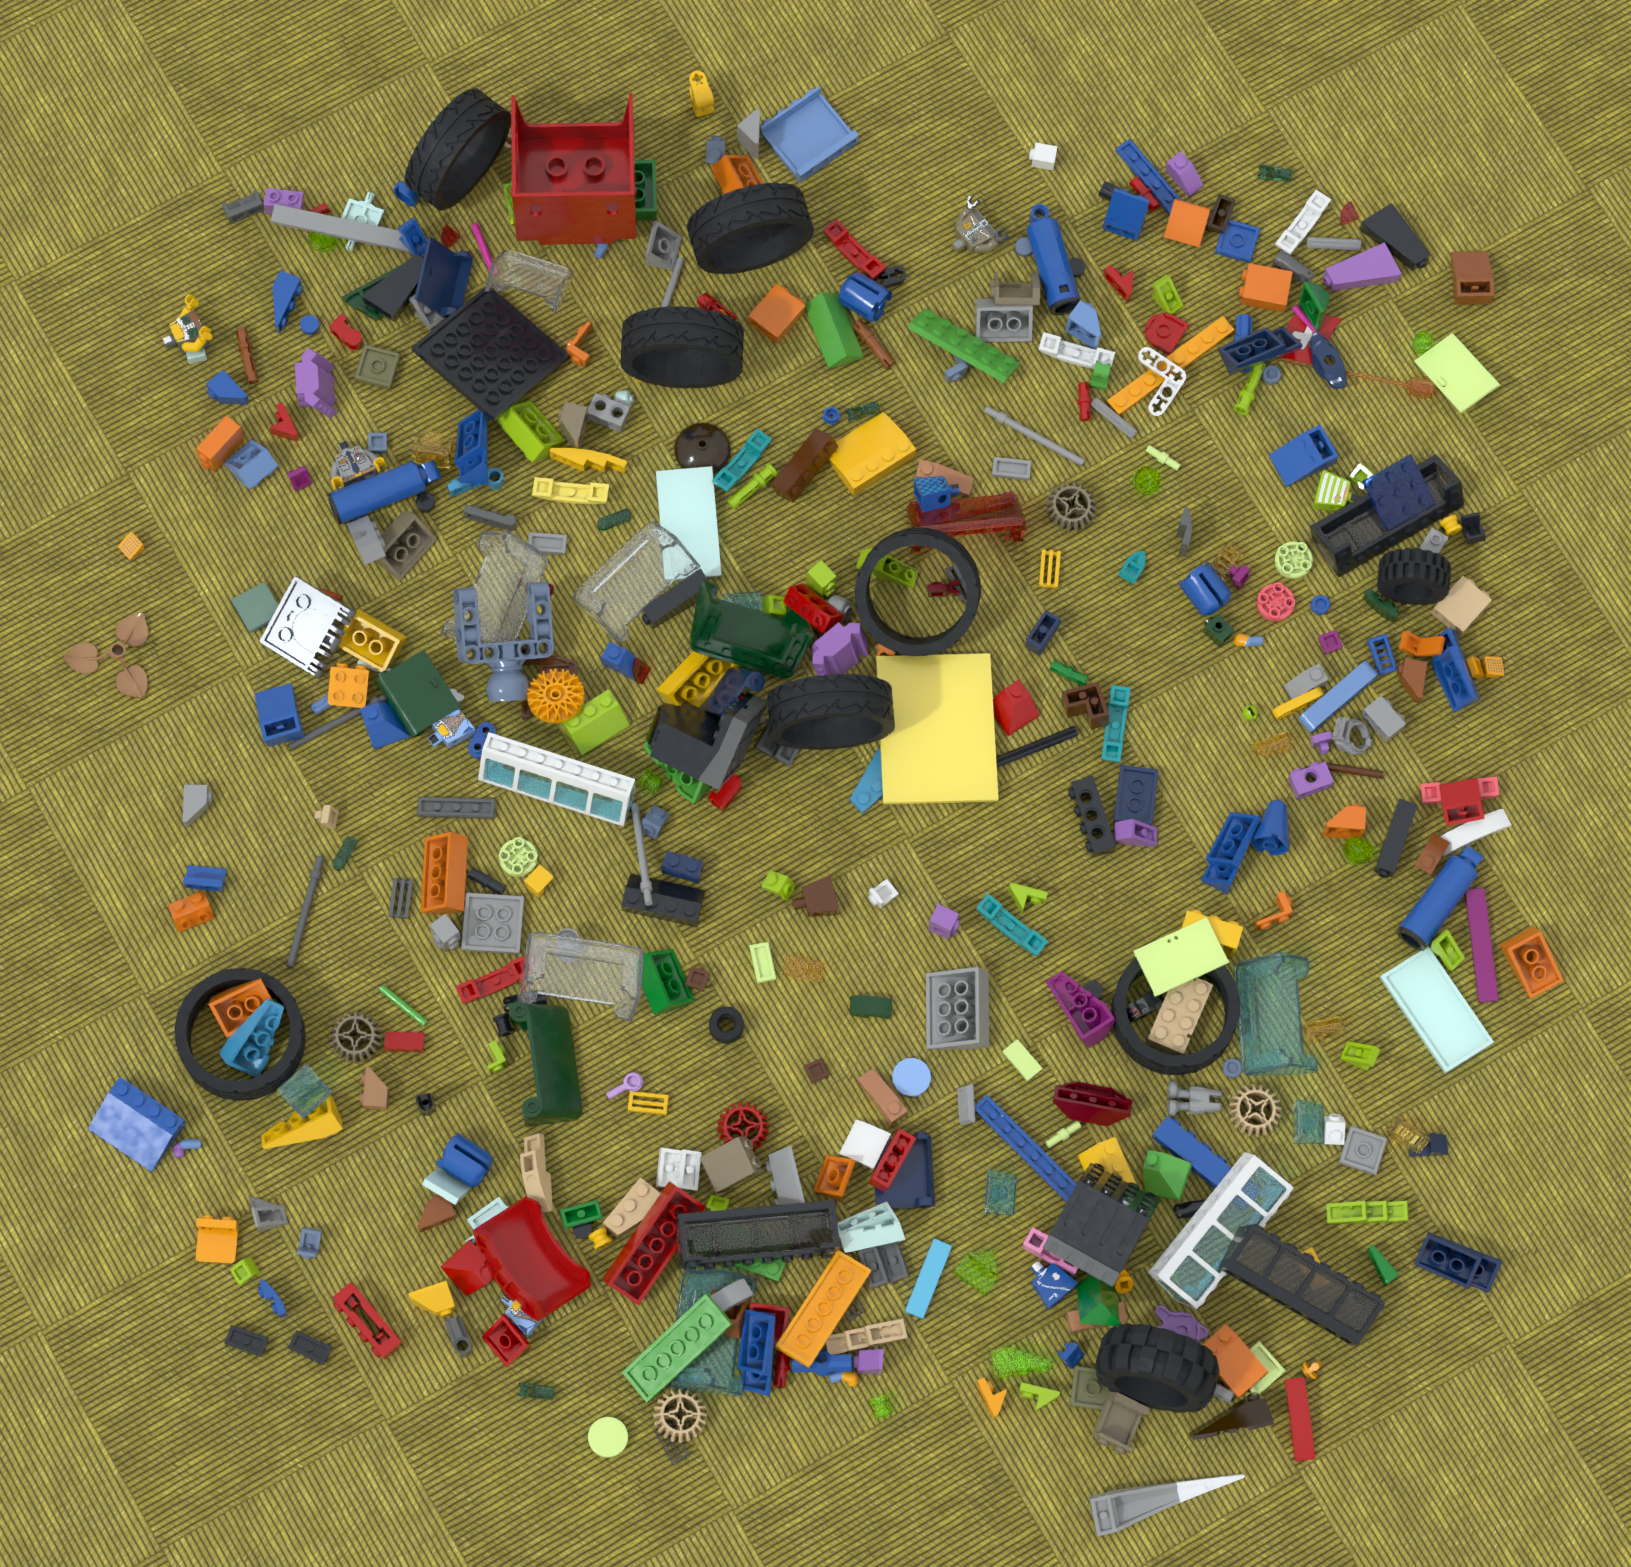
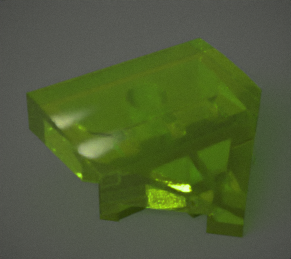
M994 1250L981 1253L969 1252L953 1271L955 1275L984 1296L997 1280L998 1270L996 1269Z

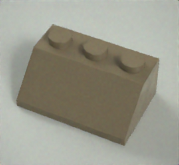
M404 510L381 535L386 545V548L383 549L386 556L375 561L400 581L437 539L415 514Z

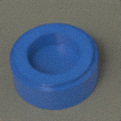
M312 315L303 317L300 322L302 332L307 335L315 334L319 330L318 319Z
M1323 595L1315 596L1310 605L1312 612L1317 615L1326 614L1330 608L1329 599Z

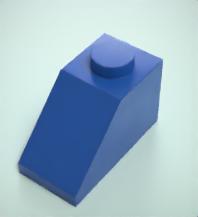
M224 370L206 383L207 394L212 400L216 399L220 404L247 405L249 403L246 393Z
M609 642L601 657L602 665L635 681L644 666V663L627 649L612 642Z

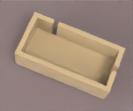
M1197 978L1196 981L1191 980L1169 990L1146 1044L1171 1055H1183L1213 984Z

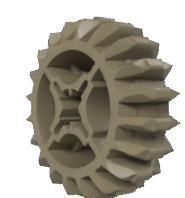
M1074 481L1072 486L1065 482V487L1059 484L1058 490L1052 489V494L1048 495L1049 501L1046 502V506L1049 507L1046 509V513L1050 514L1049 520H1054V526L1060 524V530L1067 527V532L1071 528L1076 532L1078 531V526L1084 529L1085 524L1090 525V519H1094V513L1097 508L1095 507L1096 500H1092L1094 494H1088L1089 488L1083 490V484L1076 487V482ZM1066 495H1073V496L1070 497V498H1065V497H1063V496H1066ZM1078 498L1084 501L1086 509L1083 508V505L1079 504ZM1074 502L1073 509H1070V511L1068 512V507H1070V505H1072ZM1056 505H1059L1064 510V516L1058 512ZM1072 516H1079V518L1070 519Z
M358 1011L354 1012V1016L347 1012V1018L340 1015L341 1022L335 1020L334 1024L337 1027L330 1028L334 1033L329 1035V1038L333 1040L330 1042V1046L335 1047L333 1052H340L338 1055L340 1059L346 1055V1062H349L351 1058H353V1063H357V1058L364 1062V1056L371 1059L370 1052L377 1053L374 1046H381V1043L376 1041L382 1039V1035L378 1034L381 1032V1028L376 1027L378 1022H371L373 1017L369 1015L366 1018L365 1012H362L361 1016H359ZM359 1023L366 1025L371 1030V1034L360 1031ZM352 1024L351 1030L341 1034L346 1026ZM357 1031L360 1038L356 1040L355 1044L351 1036H354L353 1034H356ZM340 1040L350 1042L352 1044V1051L344 1048ZM368 1040H370L369 1044L365 1048L359 1050V1046L361 1043L368 1042Z

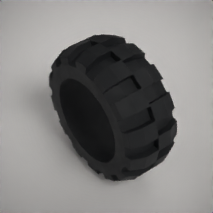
M1127 1323L1113 1326L1102 1337L1095 1362L1098 1381L1102 1386L1107 1387L1109 1391L1118 1392L1144 1406L1175 1413H1186L1187 1411L1194 1413L1205 1408L1213 1398L1220 1373L1217 1357L1213 1355V1351L1208 1347L1175 1331L1144 1324L1133 1325Z

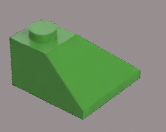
M1148 1150L1143 1165L1145 1192H1151L1158 1197L1181 1201L1192 1164L1166 1153Z

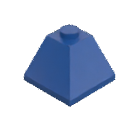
M378 702L360 708L374 750L410 737L389 702Z

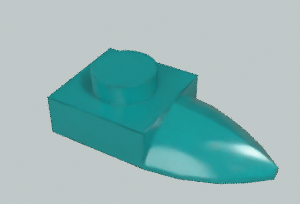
M1138 551L1133 553L1123 565L1118 576L1134 585L1145 567V552Z

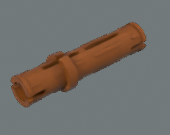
M862 319L857 320L856 324L854 323L852 327L862 338L861 341L868 345L885 369H889L891 367L890 364L894 365L895 361L875 338L874 332L870 331L863 323Z
M240 328L235 331L239 344L238 351L241 352L247 384L252 385L259 382L252 354L253 346L250 343L247 328Z

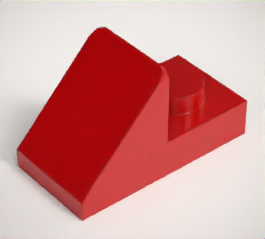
M1109 265L1104 269L1103 277L1126 302H1129L1132 294L1134 270H1131L1122 277L1117 268Z
M283 402L276 404L277 412H275V416L279 423L270 427L271 434L295 442L299 441L298 433Z

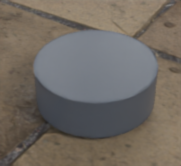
M1024 237L1017 240L1015 251L1019 256L1028 257L1032 254L1028 238Z
M1274 365L1265 367L1262 373L1263 381L1268 385L1277 384L1281 378L1280 369Z
M1230 1058L1224 1062L1222 1072L1227 1078L1234 1079L1241 1074L1242 1065L1237 1059Z

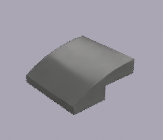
M1184 507L1176 534L1177 537L1183 538L1178 556L1186 557L1192 533L1191 515L1187 507Z
M769 720L754 746L760 752L788 767L791 766L799 751L796 748L779 745L770 738Z
M898 1241L858 1251L861 1263L872 1270L867 1278L870 1289L910 1277Z

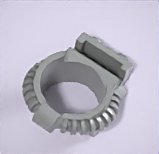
M1346 717L1337 718L1332 739L1338 745L1339 750L1351 755H1360L1365 753L1368 748H1371L1373 740L1370 739L1369 729L1362 721L1347 719ZM1352 728H1358L1362 738L1365 739L1364 745H1360L1358 748L1354 743H1350V731Z

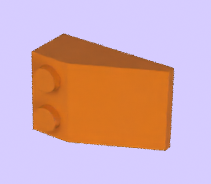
M1532 926L1499 944L1507 962L1530 999L1564 981L1539 929Z
M260 978L212 996L208 1005L227 1038L267 998L273 999Z
M1227 1324L1202 1344L1213 1351V1355L1217 1357L1220 1371L1218 1378L1238 1398L1242 1397L1268 1373L1261 1362Z

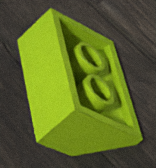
M531 400L515 404L497 421L502 430L511 437L514 444L524 452L526 458L532 463L547 457L550 454L551 448H558L565 443V439Z
M608 689L585 703L575 717L562 722L561 726L580 755L583 756L630 727V724L619 703Z

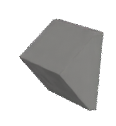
M756 109L737 125V141L756 159L759 156L760 109Z
M653 221L646 251V265L674 270L682 236L658 221Z

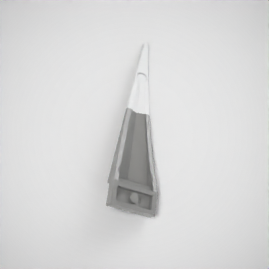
M1235 1474L1109 1490L1106 1493L1089 1496L1096 1535L1102 1536L1118 1532L1176 1504L1243 1479L1245 1475Z

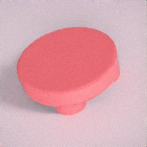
M1277 582L1265 586L1259 592L1256 604L1259 613L1265 619L1282 621L1291 615L1295 606V599L1293 593L1286 586Z

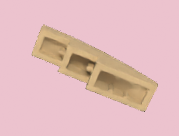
M898 1319L831 1335L824 1346L829 1354H845L907 1339L908 1337L904 1320Z

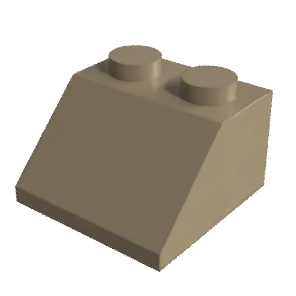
M565 402L564 408L561 407L559 410V425H561L562 433L570 446L581 449L588 423L587 407Z

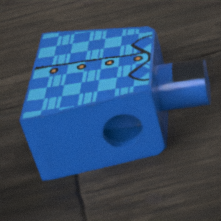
M945 477L913 478L914 496L922 512L947 507L951 504V496L960 494L959 485H948Z

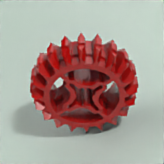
M739 1101V1107L736 1108L735 1104L732 1103V1110L726 1107L724 1111L727 1115L721 1113L720 1118L722 1120L717 1121V1125L721 1126L717 1128V1133H723L719 1136V1140L726 1139L723 1143L724 1145L733 1140L728 1132L748 1138L750 1132L759 1129L757 1136L750 1140L753 1145L752 1150L755 1152V1144L759 1148L762 1147L759 1140L767 1141L764 1135H769V1130L764 1128L769 1127L770 1124L764 1121L768 1117L767 1115L760 1116L763 1113V1109L756 1111V1104L750 1108V1102L747 1101L746 1107L742 1106V1101ZM744 1113L753 1116L758 1123L748 1121ZM739 1114L738 1122L727 1126L729 1120ZM742 1119L743 1124H745L746 1127L745 1136L743 1135V1131H741V1129H738L741 1127Z

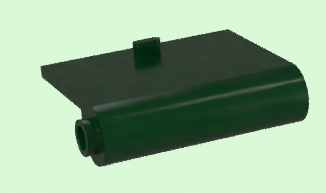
M424 649L388 672L384 670L376 676V684L412 739L422 735L428 730L429 726L461 707Z

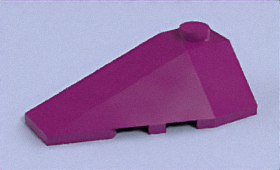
M1062 971L1046 981L1088 1048L1106 1037L1116 1020L1104 1002L1097 999L1092 993L1085 990Z

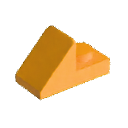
M985 1377L977 1380L976 1384L992 1418L995 1419L999 1414L1007 1389L993 1395L994 1388L991 1382H986Z

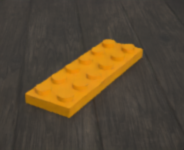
M838 1250L775 1348L810 1368L872 1270Z

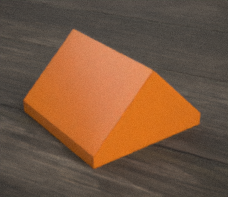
M826 1155L813 1192L842 1202L856 1161Z

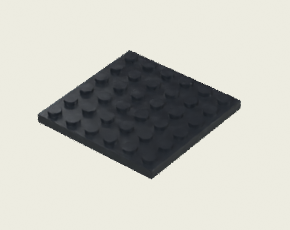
M489 285L414 344L411 350L493 422L569 360L570 357L565 350Z

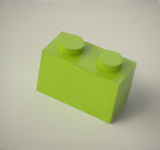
M821 560L807 572V585L823 599L825 597L829 598L834 594L837 576Z

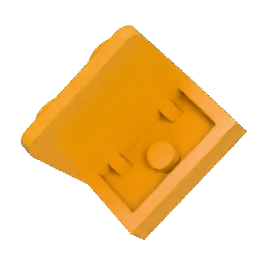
M339 663L336 664V667H331L328 704L355 708L365 707L368 679L371 678V670H367V666L356 665L355 669L348 668V664Z
M202 1216V1219L197 1218L196 1260L209 1263H235L239 1229L237 1221H234L232 1217H222V1220L214 1219L213 1216Z

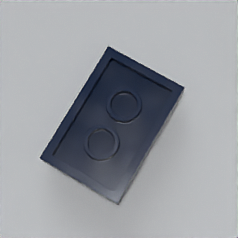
M1120 765L1113 822L1135 819L1152 825L1159 770Z

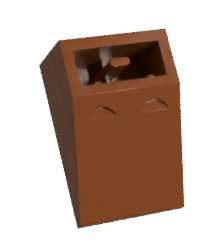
M1488 251L1451 252L1454 305L1491 304L1495 294Z

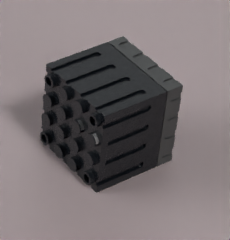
M1090 1163L1076 1184L1043 1249L1113 1287L1160 1200L1157 1199L1155 1194L1140 1190L1137 1184L1133 1182L1127 1183L1122 1180L1123 1178L1119 1174L1109 1173L1101 1164Z

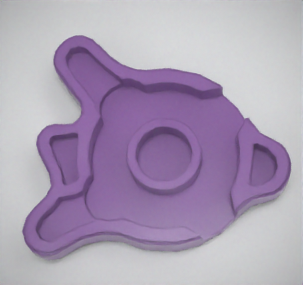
M1158 1305L1155 1308L1156 1316L1162 1321V1325L1156 1326L1157 1328L1175 1331L1178 1334L1198 1341V1343L1207 1338L1208 1329L1202 1326L1193 1315L1186 1312H1171L1162 1305Z

